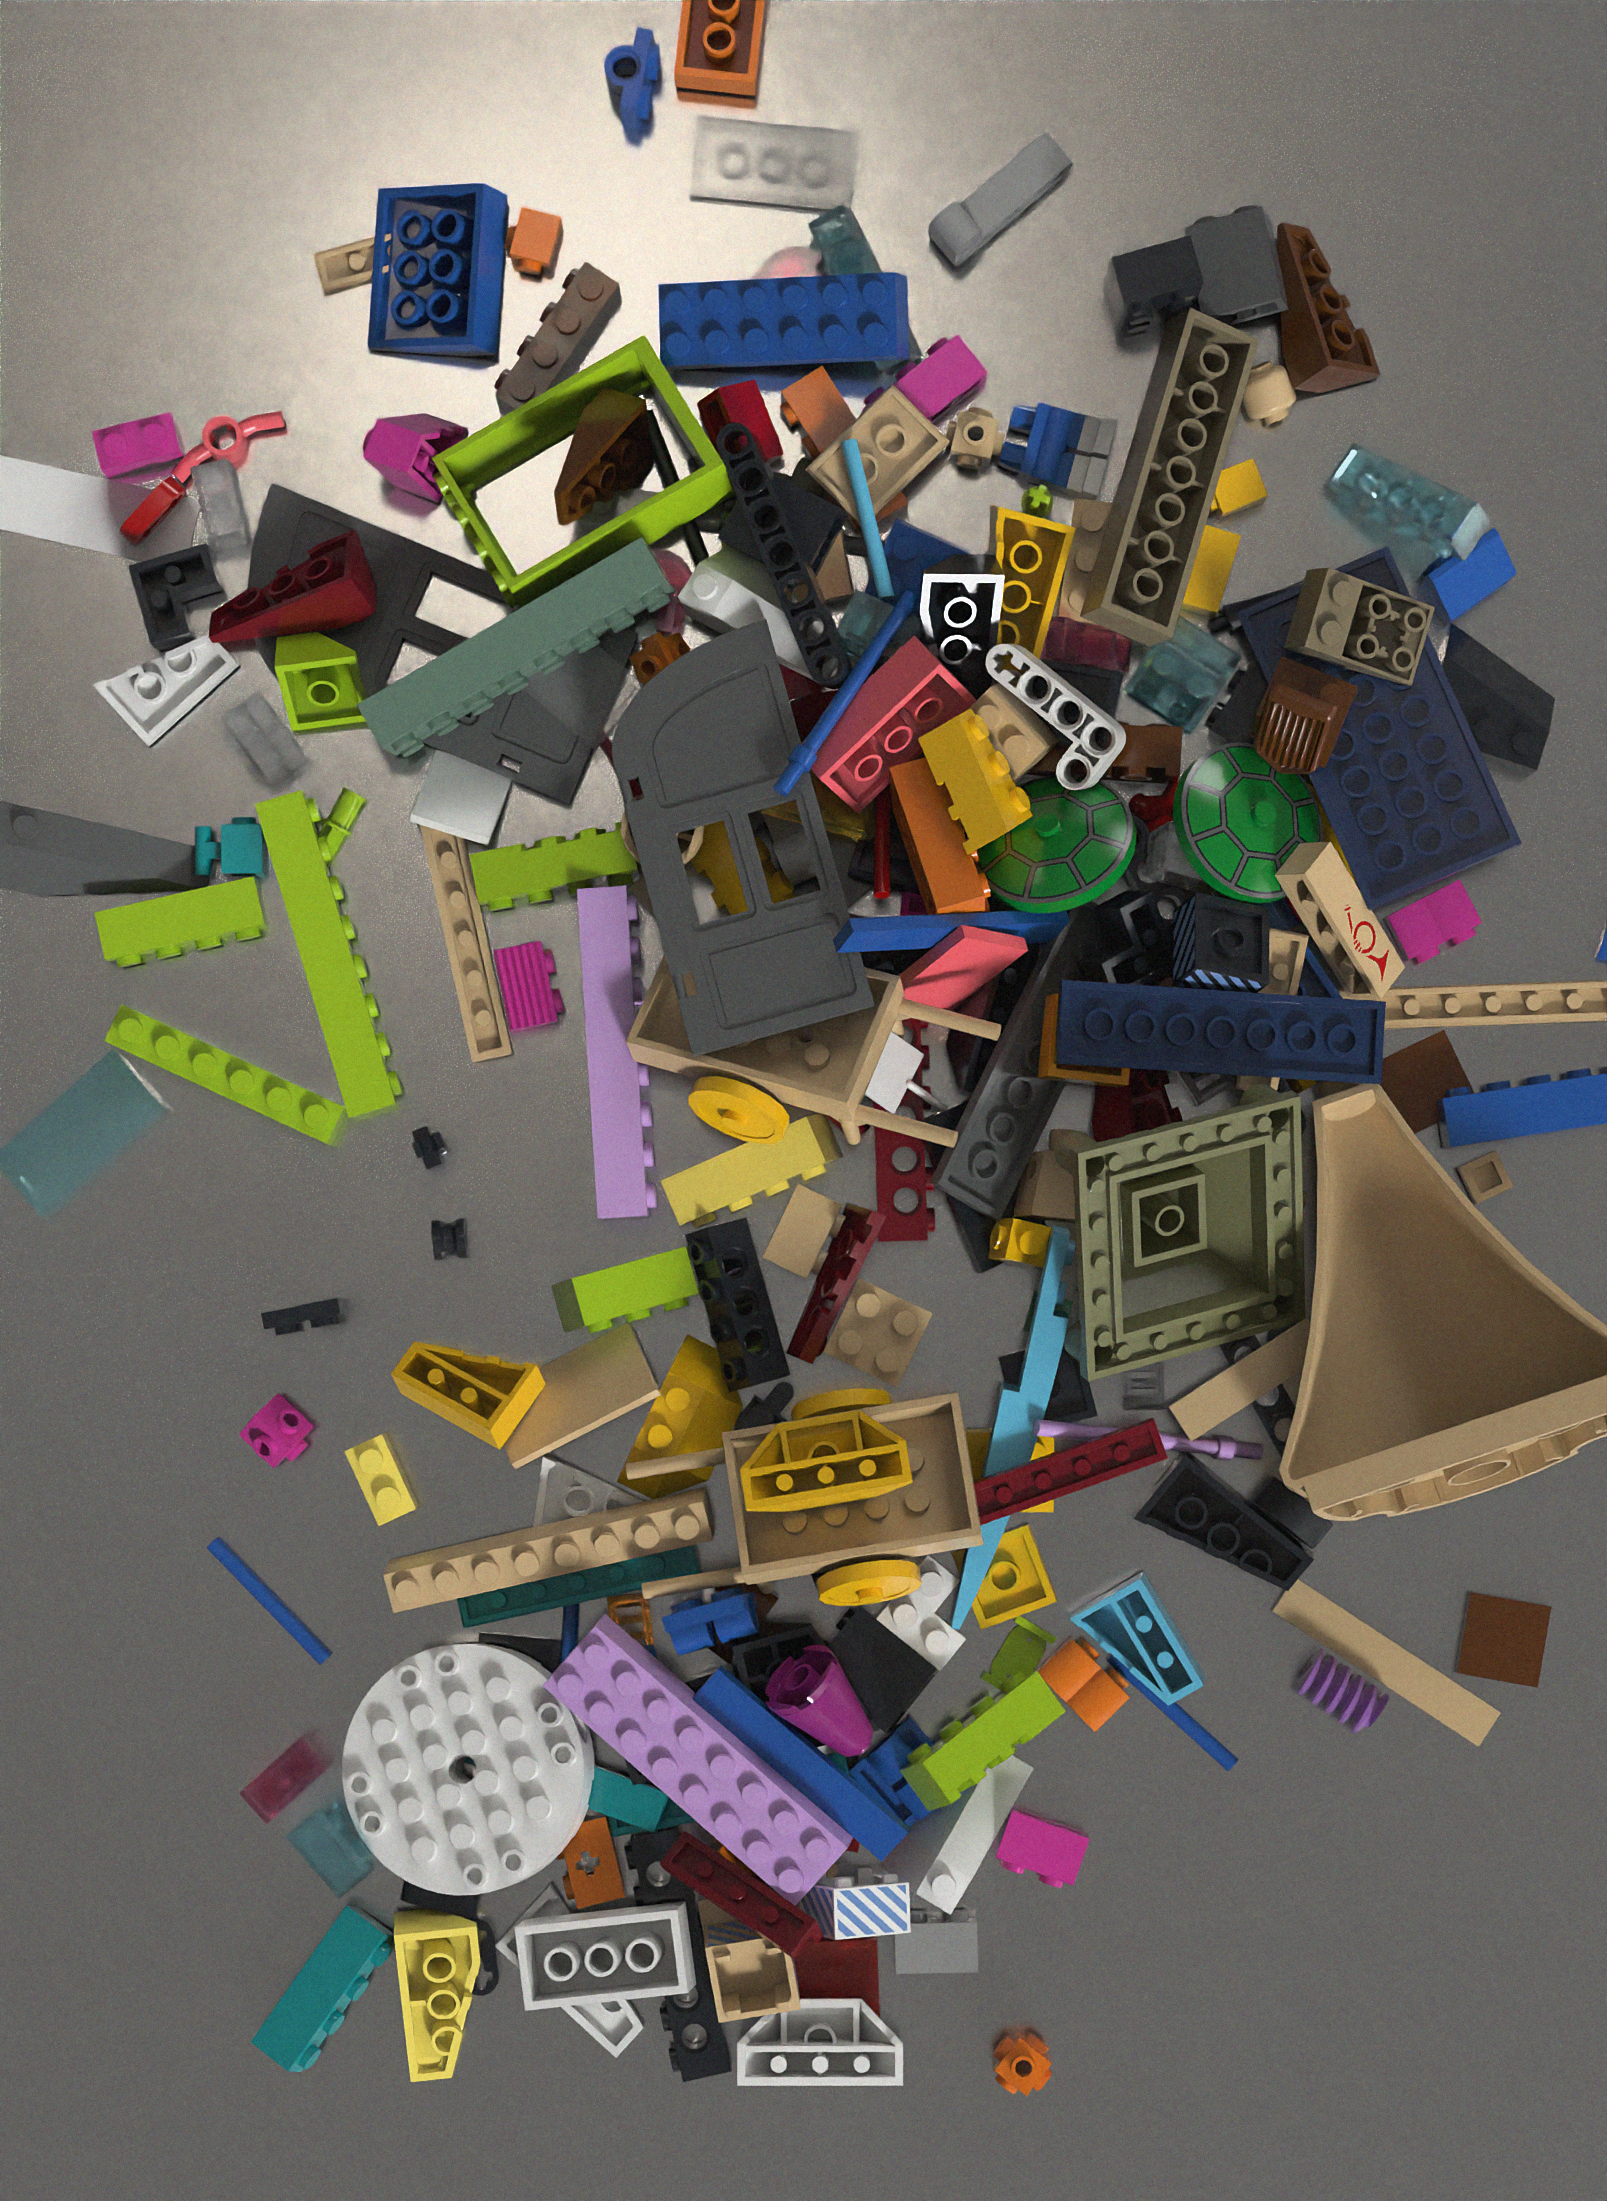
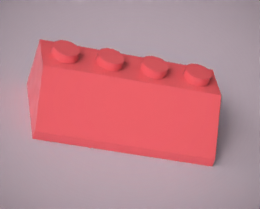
M914 635L862 684L816 752L817 760L811 767V770L858 814L890 784L889 767L914 761L923 753L918 738L967 711L977 700Z

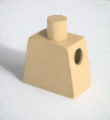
M1051 1129L1049 1151L1032 1153L1021 1176L1013 1217L1075 1224L1073 1176L1061 1168L1055 1158V1150L1059 1140L1065 1134L1074 1130Z

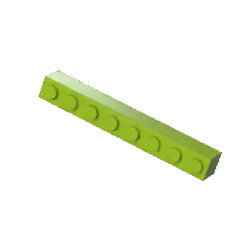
M299 790L255 803L348 1118L399 1104L396 1095L403 1094L401 1083L396 1070L389 1072L385 1056L391 1055L390 1046L385 1032H377L373 1017L379 1016L378 1006L373 992L366 994L361 979L368 976L362 954L354 955L350 939L356 937L354 926L349 914L342 916L338 900L344 898L343 889L338 875H330L326 862L333 859L327 837H319L315 822L321 820L314 797L307 798L306 792Z

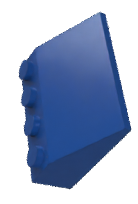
M486 183L378 189L368 349L451 356L497 355L507 194ZM386 233H391V240L385 242ZM389 245H390V255H388V252H387V249H388ZM389 265L388 272L383 275L382 268Z

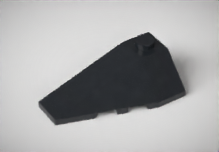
M954 554L922 571L918 610L928 649L978 700L992 685V676L987 671L985 664L989 650L997 644L1005 574L995 555Z

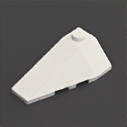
M729 546L699 562L678 595L686 615L722 634L766 619L778 663L814 680L807 669L766 567L761 562ZM793 595L791 596L792 602H799ZM818 621L812 623L807 629L808 640H815L823 633V626ZM833 658L825 662L822 668L824 678L831 676L838 664L837 659Z
M1012 1755L992 1769H989V1767L985 1768L984 1771L987 1776L976 1785L960 1793L962 1796L953 1804L937 1808L925 1818L917 1820L911 1825L909 1833L880 1863L879 1867L889 1874H897L898 1880L909 1882V1889L951 1915L1034 1767Z

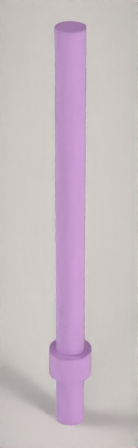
M1036 1419L1033 1424L1035 1436L1087 1441L1121 1429ZM1159 1433L1165 1450L1209 1454L1213 1459L1226 1461L1232 1460L1233 1457L1260 1460L1263 1455L1262 1444L1235 1441L1232 1436L1198 1437L1191 1442L1186 1435Z

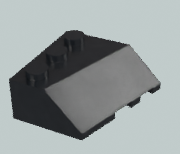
M1451 623L1439 660L1485 762L1530 776L1537 771L1550 732L1555 698L1455 624Z
M812 1623L759 1624L758 1634L727 1642L735 1678L764 1703L769 1702V1697L765 1693L766 1686L772 1674L783 1661L790 1656L796 1661L806 1654L802 1649L807 1646L821 1644L826 1647ZM856 1694L865 1714L867 1715L873 1727V1732L879 1731V1728L877 1727L874 1720L872 1719L867 1709L865 1708V1706L859 1699L858 1695ZM788 1722L816 1747L825 1746L822 1742Z

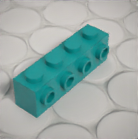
M346 1905L251 2040V2043L288 2072H301L303 2069H309L318 2059L321 2053L318 2047L327 2034L329 2036L334 2034L343 2023L345 2015L342 2013L350 2001H356L366 1990L369 1984L366 1978L375 1966L380 1967L390 1956L393 1949L390 1944L394 1940V1934L360 1907Z

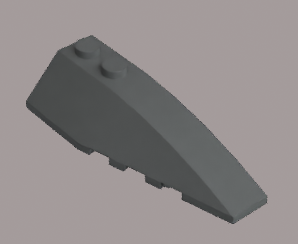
M0 801V887L38 896L70 894L186 892L210 885L211 876H195L194 845ZM211 860V876L215 860Z

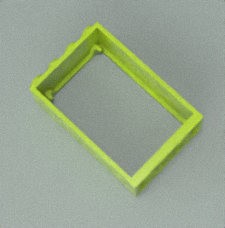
M645 335L631 341L432 457L439 471L433 474L432 477L451 511L454 512L460 522L459 524L470 543L475 547L489 575L492 576L497 584L501 595L510 609L516 605L519 609L641 537L650 545L735 495L722 459ZM604 387L632 396H638L651 388L700 469L529 569L517 574L470 493L574 433L584 407Z

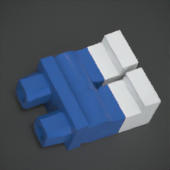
M1038 402L1036 408L1014 405L1008 428L1029 435L1025 447L1004 441L998 465L1018 472L1017 479L1030 481L1037 485L1042 484L1049 489L1081 499L1095 500L1099 493L1107 463L1106 459L1109 456L1118 420L1106 417L1100 419L1042 402Z

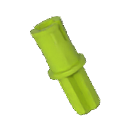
M1039 484V487H1031L1024 492L1020 502L1022 513L1043 519L1050 513L1053 499L1045 485Z
M345 787L342 788V792L328 818H322L321 821L324 822V825L318 834L319 837H327L333 858L345 836L351 835V832L348 830L362 803L366 800ZM333 859L326 861L328 866H330Z

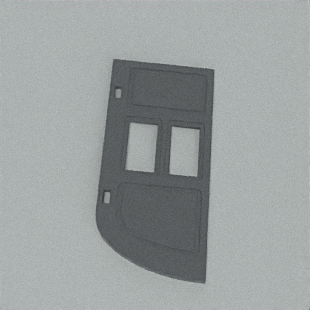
M272 483L256 528L250 559L248 589L252 586L262 589L277 577L275 571L286 564L292 570L311 558L307 552L308 550L353 529L359 535L377 588L375 614L370 615L362 622H353L336 629L254 638L264 663L276 677L274 664L277 637L318 632L355 650L367 698L389 686L384 681L403 638L440 654L469 639L413 616L431 571L505 601L488 571ZM611 629L598 637L600 643L592 649L581 654L575 650L563 658L565 663L558 669L548 674H543L542 671L528 678L529 685L512 695H508L507 692L502 693L492 699L495 704L485 712L475 716L471 714L470 718L463 716L457 720L459 726L442 736L434 733L422 741L424 744L569 803L626 669L629 657L639 638V634L628 629L614 633ZM504 754L523 762L520 770L516 771L498 763L501 755Z
M766 619L720 635L684 654L661 670L632 699L623 712L613 737V764L693 1057L875 1006L860 952L836 953L833 939L850 919L810 773H802L787 797L778 794L773 789V786L789 764L787 758L797 744H802ZM639 778L644 799L634 801L629 780ZM796 800L821 890L772 903L748 813ZM724 820L748 911L700 924L676 833ZM692 973L698 994L688 997L682 975Z

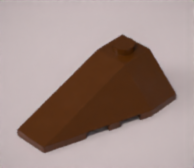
M1286 222L1277 225L1278 258L1289 310L1280 312L1282 354L1293 389L1323 393L1372 380L1380 376L1370 340L1363 327L1357 330L1345 310L1351 304L1345 294L1339 295L1336 289L1333 288L1328 278L1331 275L1332 269L1309 227Z

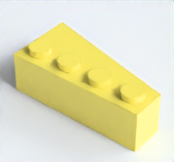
M818 1113L790 1123L784 1138L775 1144L747 1142L661 1180V1184L679 1226L692 1222L694 1228H698L716 1220L717 1217L714 1212L728 1206L731 1213L753 1204L751 1196L765 1191L767 1197L786 1190L790 1188L788 1180L802 1175L804 1181L826 1172L825 1164L844 1156L828 1119L822 1113Z

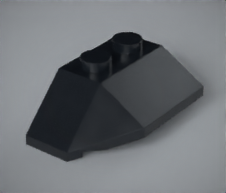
M1027 943V952L955 1008V1012L1000 1024L1001 1036L1039 958L1038 953L1040 950L1038 943ZM950 1028L946 1048L958 1089L971 1093L974 1092L999 1038L998 1040H992Z

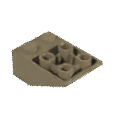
M1329 567L1308 569L1284 648L1321 662L1412 686L1435 607Z

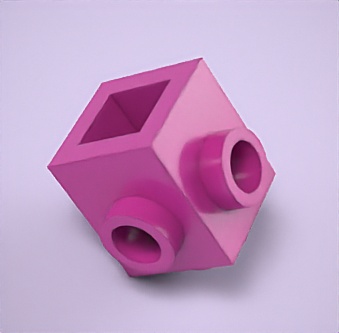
M278 1393L253 1416L239 1436L254 1449L259 1457L275 1468L285 1458L293 1462L309 1444L303 1439L314 1426L304 1418L300 1411L295 1409Z

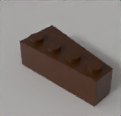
M1117 721L1124 728L1126 743L1099 780L1160 785L1175 783L1180 777L1183 727L1156 723L1146 724V726L1130 725L1129 722ZM1055 745L1025 776L1043 777L1056 774L1057 764L1069 747ZM1076 760L1073 762L1070 772L1071 774L1087 775V768L1082 761Z

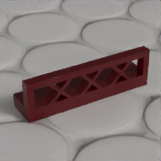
M685 1830L660 1862L661 1867L793 1959L807 1940L817 1945L823 1937V1933L814 1918Z

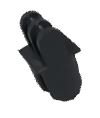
M780 1382L773 1388L765 1400L756 1394L739 1414L735 1422L734 1431L787 1422V1419L780 1413L794 1396L793 1386L788 1382Z

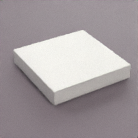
M436 750L413 807L410 822L488 846L512 784V779L449 753Z

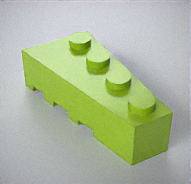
M622 821L614 823L616 831L606 832L605 828L597 829V827L580 830L579 833L574 834V839L566 840V836H552L534 841V846L526 847V844L522 843L469 854L478 903L481 906L488 905L489 911H496L513 907L512 900L528 897L529 903H539L552 900L553 892L568 890L569 896H576L577 889L592 888V885L608 882L609 887L632 885V878L639 877L640 871L638 862L626 849L621 834Z
M1021 1671L1017 1672L1001 1684L1004 1692L996 1698L992 1699L990 1695H987L970 1707L973 1715L963 1723L957 1718L938 1732L942 1739L931 1747L924 1743L906 1756L910 1763L899 1771L928 1811L953 1804L962 1796L960 1794L962 1791L976 1785L987 1776L984 1771L985 1768L989 1767V1769H992L1007 1760L1017 1750L1014 1746L1019 1742L1021 1745L1027 1743L1066 1712L1038 1671L1025 1676Z

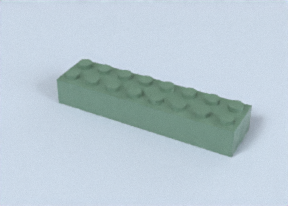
M641 537L357 704V707L381 748L395 756L400 753L403 757L409 756L420 750L424 746L422 740L432 734L437 733L438 736H442L459 726L457 720L471 712L475 716L491 708L495 704L492 700L504 692L512 695L529 685V677L540 671L543 674H548L558 669L565 663L563 658L575 650L581 654L592 649L600 643L598 637L611 629L614 633H618L628 628L635 622L633 616L645 609H648L649 612H654L671 601L669 595L676 592L653 550Z

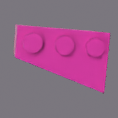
M427 413L378 418L374 429H369L365 435L362 446L364 454L362 457L395 488L439 503L442 494L432 477L433 474L439 471L432 457L462 441L466 436L468 428Z

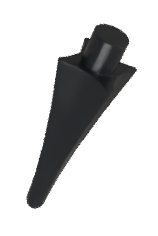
M1304 580L1270 593L1222 605V609L1218 610L1220 615L1208 620L1212 633L1215 635L1227 629L1229 636L1242 628L1237 612L1302 584Z

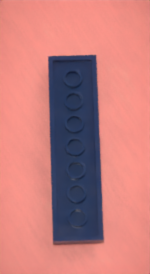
M1060 980L1054 1064L1381 1084L1386 1002Z

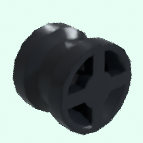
M456 1218L453 1223L432 1220L431 1236L435 1261L444 1260L448 1255L468 1258V1237L465 1218Z

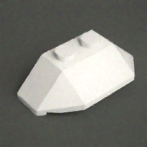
M800 1998L801 2009L762 2016L737 2042V2086H903V2042L862 1998Z

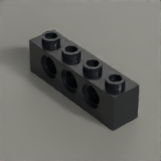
M747 1218L685 1234L688 1244V1255L694 1265L699 1283V1294L704 1302L710 1322V1334L716 1344L721 1362V1373L727 1383L729 1392L789 1376L788 1364Z

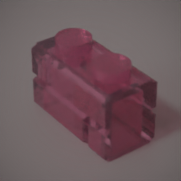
M305 1733L239 1794L260 1818L268 1824L333 1763Z

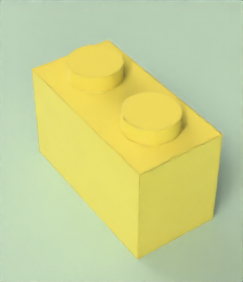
M387 1433L378 1435L344 1451L378 1526L420 1507Z

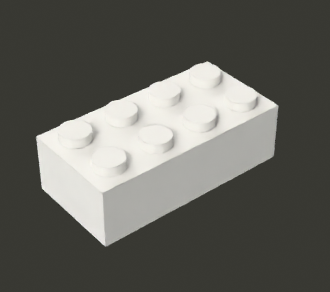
M686 1901L524 1919L514 1927L525 2011L689 1993L696 1985Z

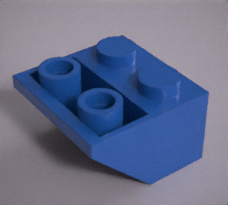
M1495 527L1485 534L1479 528L1460 542V545L1454 549L1456 552L1455 556L1451 558L1446 552L1429 564L1427 569L1421 573L1425 579L1417 589L1427 603L1435 607L1434 612L1445 627L1506 584L1517 574Z

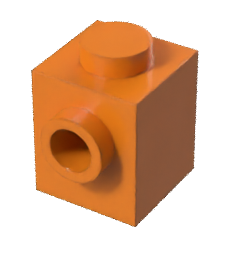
M521 207L517 226H509L505 241V249L510 250L511 261L517 264L516 268L518 270L534 275H539L541 270L551 272L563 228L561 216Z

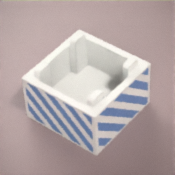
M868 1867L857 1868L856 1875L826 1878L825 1873L800 1900V1909L817 1921L823 1937L840 1940L911 1933L909 1882L898 1880L897 1874H883L882 1876L872 1874V1869Z

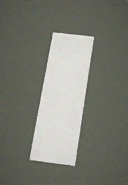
M0 455V529L121 557L146 561L190 548L201 500L183 497L160 525L140 545L134 547L119 533V530L127 518L150 495L153 489Z

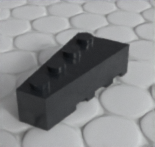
M1183 1452L1134 1511L1133 1519L1146 1525L1149 1524L1180 1541L1183 1540L1204 1550L1207 1554L1234 1564L1240 1569L1286 1591H1289L1314 1560L1313 1552L1190 1452Z

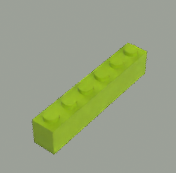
M123 1004L120 1005L104 1039L105 1042L331 1146L347 1114L346 1108L338 1103Z

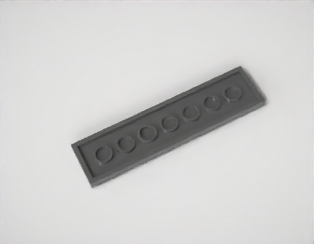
M1093 901L1066 910L1070 922L1058 936L1045 944L955 1129L958 1132L957 1142L953 1148L947 1146L930 1181L931 1184L991 1220L1000 1221L1066 1084V1081L1037 1078L1046 996L1058 994L1060 980L1083 981L1076 962L1108 945L1094 909L1098 905Z

